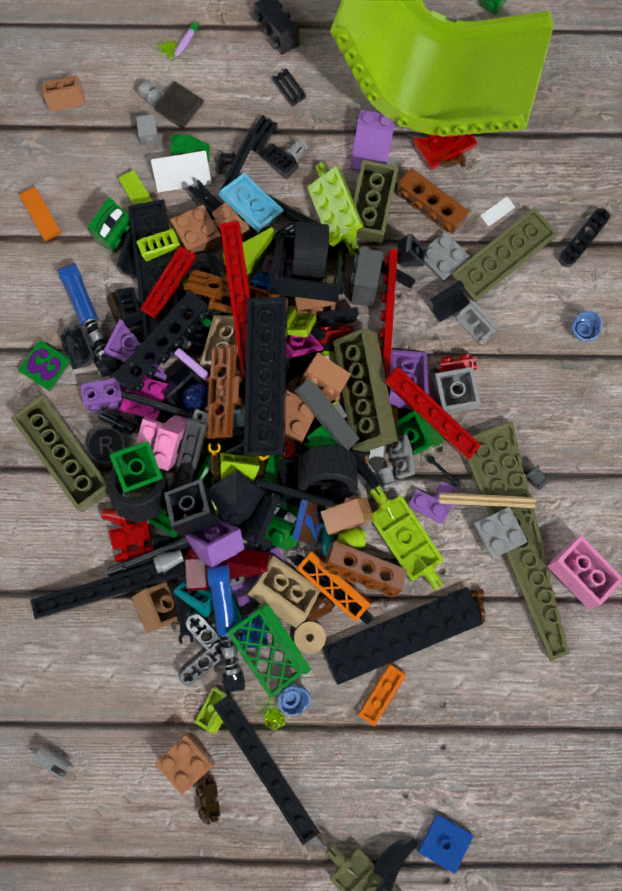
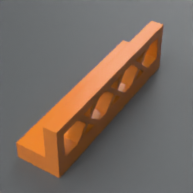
M313 549L296 569L356 622L371 605L372 600L346 578L332 575L327 570H324L325 558H322V555ZM310 560L315 565L316 573H308L302 567ZM327 575L330 578L331 586H322L319 582V576ZM334 589L344 590L346 599L338 600L334 597ZM349 602H357L362 609L356 615L349 610Z

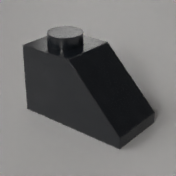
M412 233L407 234L398 243L397 262L402 267L424 266L426 248Z

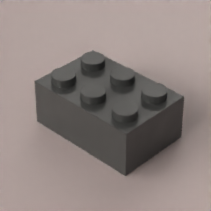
M360 248L359 255L355 254L349 297H352L351 304L368 307L374 306L383 252Z

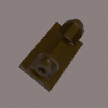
M214 778L206 779V783L199 779L198 786H196V795L200 799L198 815L203 823L210 825V819L211 822H217L221 816L219 801L211 802V798L218 797L217 782L214 781Z

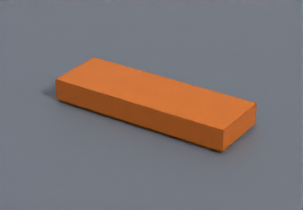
M35 186L19 194L45 242L61 234L59 227Z
M389 663L359 711L358 716L376 726L407 674Z

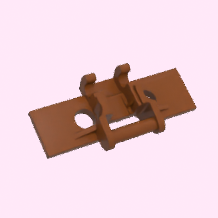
M192 270L184 290H190L193 293L210 297L209 310L216 309L233 314L232 306L222 303L225 296L230 297L227 275L222 278L202 271ZM249 282L250 295L255 298L279 297V295L269 294L267 290L250 286ZM215 284L218 288H211L209 285Z
M237 345L212 348L210 377H207V383H209L207 407H205V412L208 413V439L232 437L234 408L236 405L245 407V400L239 398V384L246 386V379L236 376ZM226 368L225 376L221 377L220 370Z

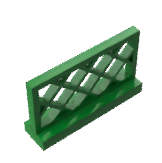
M262 602L255 611L226 631L270 698H273L302 674L306 675L311 671L308 663L270 605ZM257 615L262 619L261 629L251 627L252 619ZM240 628L246 629L245 640H237L233 633ZM250 630L260 631L258 643L248 642ZM264 632L272 634L271 645L262 644ZM247 644L257 646L255 657L247 656ZM261 647L271 648L269 659L259 658ZM274 649H281L283 651L282 661L273 660ZM258 661L268 662L266 674L257 671ZM272 663L281 664L279 675L270 674ZM285 665L293 666L296 672L290 677L283 676ZM269 677L279 679L277 687L272 691L268 687Z

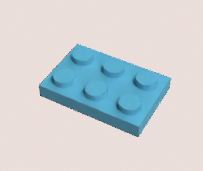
M245 173L221 189L218 194L258 233L281 216L284 211Z

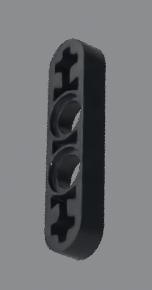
M597 209L559 257V262L562 266H573L610 219V214L606 209ZM600 215L603 216L598 224L594 223ZM591 227L594 230V235H588L585 228ZM575 241H581L584 247L581 249L577 248L574 244ZM572 251L574 254L571 257V259L567 261L565 258Z

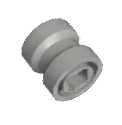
M146 80L139 87L138 95L143 99H147L151 106H156L163 98V91L155 88L150 80Z

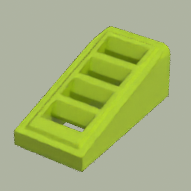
M174 229L136 241L146 262L180 246ZM167 237H171L173 244H169ZM163 240L166 246L162 247L160 241ZM154 243L157 244V246H158L157 249L154 248V246H153Z

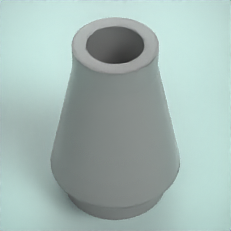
M178 550L157 554L153 561L157 572L163 571L164 573L180 562H183L184 559L181 551Z

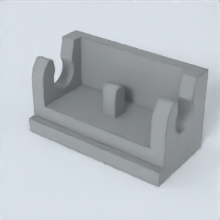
M474 300L455 318L480 346L494 335L499 328Z

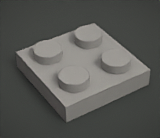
M445 231L426 247L424 264L443 283L454 271L466 263L470 256Z
M510 507L474 524L491 559L528 542Z

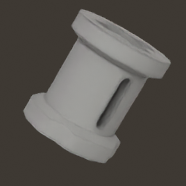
M296 138L294 140L295 143L290 149L284 151L297 162L300 155L308 150L307 144L300 138Z
M393 466L376 471L382 482L381 489L398 485L392 473Z

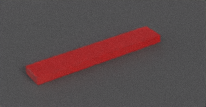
M398 366L384 380L399 397L464 458L469 460L481 446L478 441Z

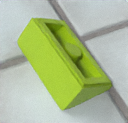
M213 686L194 723L206 731L216 734L223 721L214 709L213 704L224 698L228 693Z

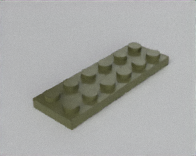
M532 208L451 274V278L455 282L461 280L465 285L463 291L472 301L477 302L555 239L558 233L535 208Z

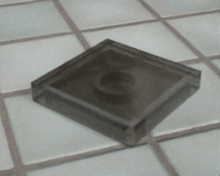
M174 81L153 108L154 111L181 129H184L203 105L204 101Z

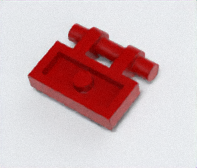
M148 521L109 530L113 549L121 548V554L114 555L116 563L130 560L153 550V545L148 547L145 545V542L152 540ZM138 544L139 549L128 550V546Z

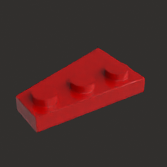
M472 134L445 137L429 135L427 138L420 139L417 137L412 140V143L430 171L441 166V161L452 160L475 148L478 144Z

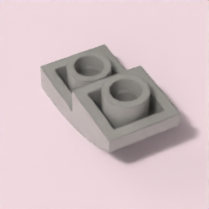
M405 434L397 437L398 441L396 444L390 445V457L396 459L395 477L399 479L415 474L412 448L408 436Z

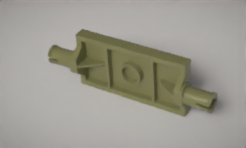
M335 843L331 845V849L328 848L325 854L338 866L329 876V879L340 891H375L380 886V876L373 873L375 864L359 846L347 857ZM395 886L392 888V891H399Z

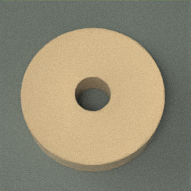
M304 622L296 629L294 641L300 651L314 654L324 646L326 634L318 623ZM312 634L314 636L313 641H307L306 636Z

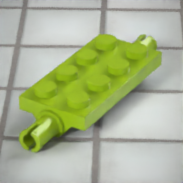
M321 162L319 163L321 169H319L318 165L315 167L319 178L307 186L321 224L329 225V244L335 246L339 242H344L349 254L355 256L357 254L356 250L360 253L356 234L357 230L363 227V223L340 168L335 166L328 171L326 163Z
M380 485L372 489L369 493L379 506L378 510L372 513L375 520L372 523L400 566L407 570L406 575L412 582L420 576H425L434 591L445 585L435 571V566L443 562L444 559L402 495L391 501V499L388 500Z

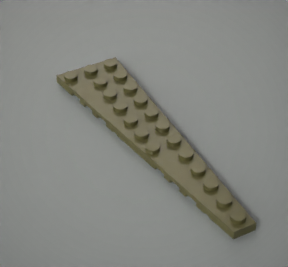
M513 421L472 436L481 446L469 460L466 459V462L479 493L482 495L531 497L527 486L526 474H524L522 457L519 454ZM485 506L489 516L508 508ZM510 507L528 542L506 552L505 556L549 661H553L570 653L555 601L556 596L545 560L546 555L534 508Z

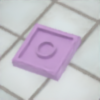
M178 348L174 354L207 383V377H210V374Z

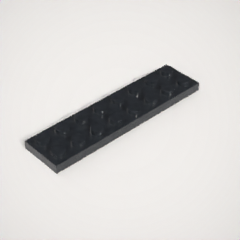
M164 199L128 206L141 307L173 257V251H170L146 262L136 242L142 238L170 230L166 201ZM167 237L169 244H171V237ZM161 240L160 242L162 247L166 246L164 241ZM154 243L153 246L155 249H157L158 246L156 243ZM178 288L158 320L142 312L145 339L179 303ZM175 326L171 329V332L177 333L181 328ZM162 340L158 343V346L165 347L168 342Z
M286 296L248 299L244 424L245 456L285 455L288 298Z
M465 587L322 648L336 683L339 685L480 626L483 622L468 587Z

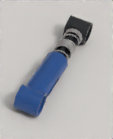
M74 262L57 269L79 322L82 326L86 327L85 331L89 334L90 343L95 348L97 358L95 362L101 376L105 377L115 373L120 366L116 358L103 352L107 344L104 342L105 338L101 329L97 326L99 318L76 263Z
M227 564L207 567L217 635L222 637L220 642L223 644L221 651L222 656H224L223 659H225V672H223L224 692L244 691V673L240 669V665L237 664L239 661L236 657L238 650L226 633V631L236 625L229 566Z

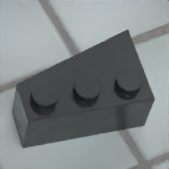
M259 0L254 3L255 11L253 15L255 20L261 23L264 34L270 37L273 48L283 55L298 47L299 23L297 21L292 22L290 19L291 14L289 12L285 13L282 10L283 5L278 0Z

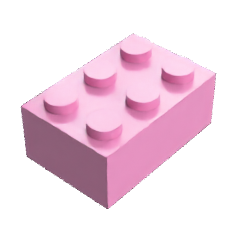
M582 535L571 540L547 565L589 610L601 606L622 582V576Z

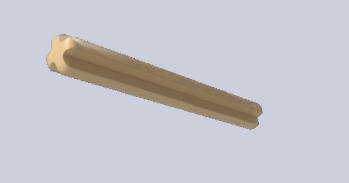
M443 492L439 493L438 501L442 504L534 508L536 505L534 497Z

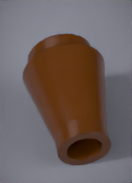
M326 595L320 596L307 617L313 622L333 612L332 609L335 608V604Z

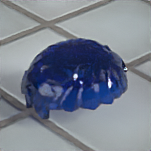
M194 383L185 389L182 394V402L187 410L195 412L196 409L205 411L208 402V386Z

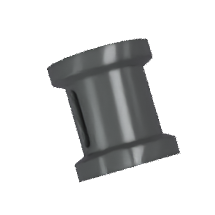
M539 465L526 475V478H530L537 486L538 491L551 480L550 477H547L539 469Z

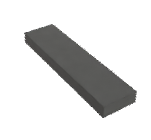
M311 377L295 390L339 447L349 450L359 440V437L319 387L311 381Z
M191 417L187 419L170 490L194 481L208 423Z

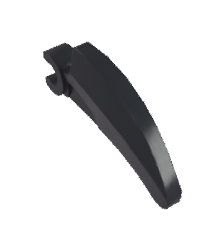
M171 583L169 590L174 597L179 615L180 645L183 644L182 639L184 636H189L190 643H193L194 637L187 629L184 618L187 613L196 610L174 593V590L179 585ZM193 618L190 620L191 623H194L196 626H200L197 620Z
M403 839L394 842L381 853L373 869V873L381 878V884L375 891H392L403 863L417 847L418 843L415 839Z

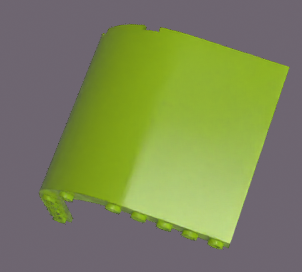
M341 0L330 32L365 97L384 116L390 118L401 127L442 137L526 130L554 28L551 11L481 21L457 20L452 22L446 20V16L434 10L432 12L428 10L422 0Z

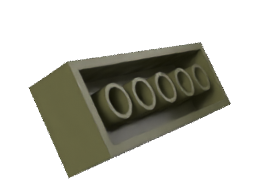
M362 328L333 341L337 365L351 374L342 389L348 425L359 437V440L352 446L353 450L368 452L398 441L388 388L384 382L386 378L377 333Z
M40 396L11 417L14 424L77 511L85 512L108 495L106 477L45 396Z

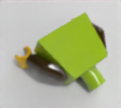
M211 443L209 444L208 451L212 454L210 456V471L216 483L236 469L253 482H256L257 478L263 479L266 465L264 459H267L269 456L250 457L220 453V456H218L220 444L217 443V451H212L210 448Z

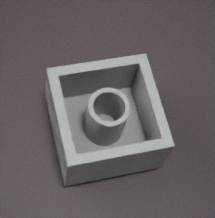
M473 367L436 373L432 380L437 404L448 414L474 410L481 405Z

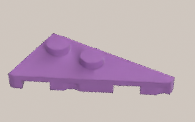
M119 319L103 352L125 362L141 343L125 326V323ZM151 355L146 356L145 361L151 362L153 361V358L151 357ZM158 366V371L154 376L165 381L167 376L163 369Z

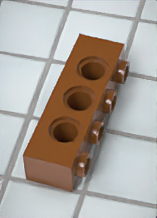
M413 168L405 174L397 185L396 192L402 199H407L415 209L424 212L431 221H436L446 232L454 234L467 219L469 210ZM413 190H418L421 193H414ZM427 201H433L435 204H429ZM446 211L450 215H444L442 212Z
M334 541L328 548L323 569L332 575L342 576L350 582H357L364 585L367 589L380 591L388 597H396L403 590L407 572L404 568L337 541Z

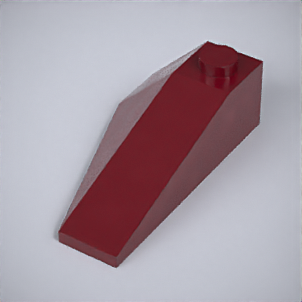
M191 546L188 548L185 558L188 591L211 589L207 574V567L210 566L199 559ZM244 549L235 556L224 560L219 565L228 564L230 581L238 577L248 578L267 572L271 555L270 553Z

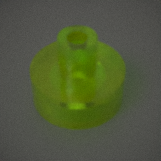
M175 40L158 46L160 52H166L169 59L175 56L173 49L177 47Z
M271 708L265 715V726L272 730L283 727L285 725L284 713L277 708Z

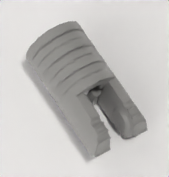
M44 744L32 760L61 780L67 776L66 771L72 768L71 762Z

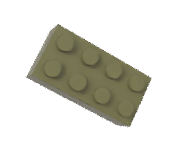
M362 160L353 202L363 227L357 230L356 239L383 243L399 167Z

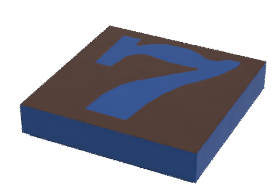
M302 500L292 538L317 547L323 523L321 512L326 509L308 500Z

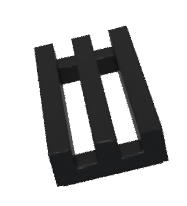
M287 68L283 69L282 73L280 71L277 76H272L273 83L291 107L306 98V93ZM280 79H281L282 82L285 84V86L287 87V89L289 90V92L293 95V97L295 98V100H293V99L291 98V96L288 94V92L285 90V88H284V87L282 86V84L279 82Z
M264 115L261 116L251 131L255 134L258 133L251 148L253 152L261 153L277 129L278 123H273L271 119H266ZM270 126L271 128L269 129V131L267 132L259 146L255 148L258 141L261 139L267 128Z

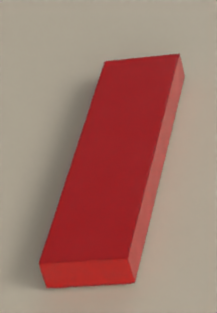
M179 246L140 308L142 312L158 320L197 258L196 254Z

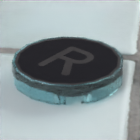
M112 427L96 429L87 440L89 456L101 465L113 464L110 453L126 447L122 434Z

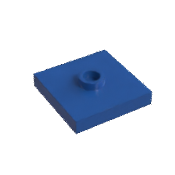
M436 814L418 849V853L455 874L474 835L441 815Z

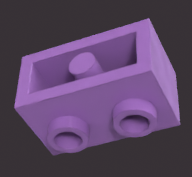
M115 379L81 384L83 406L90 410V412L101 411V408L109 407V409L120 408L123 398H121L123 386L115 381Z

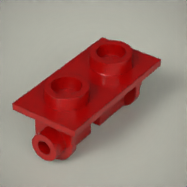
M348 324L338 325V328L331 329V326H320V329L326 331V336L321 341L316 340L321 345L334 344L333 337L340 339L349 335L350 331H354V329L349 327Z
M471 353L461 354L460 358L453 359L452 356L441 358L442 361H436L441 366L438 369L439 373L456 370L457 367L459 369L473 367L474 370H477V364L473 360L478 359L473 355L471 356Z

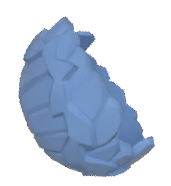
M594 311L581 312L574 318L571 330L578 340L582 342L592 341L599 336L603 321L599 314Z
M289 684L278 694V707L286 715H301L303 710L310 706V694L305 687L299 684Z

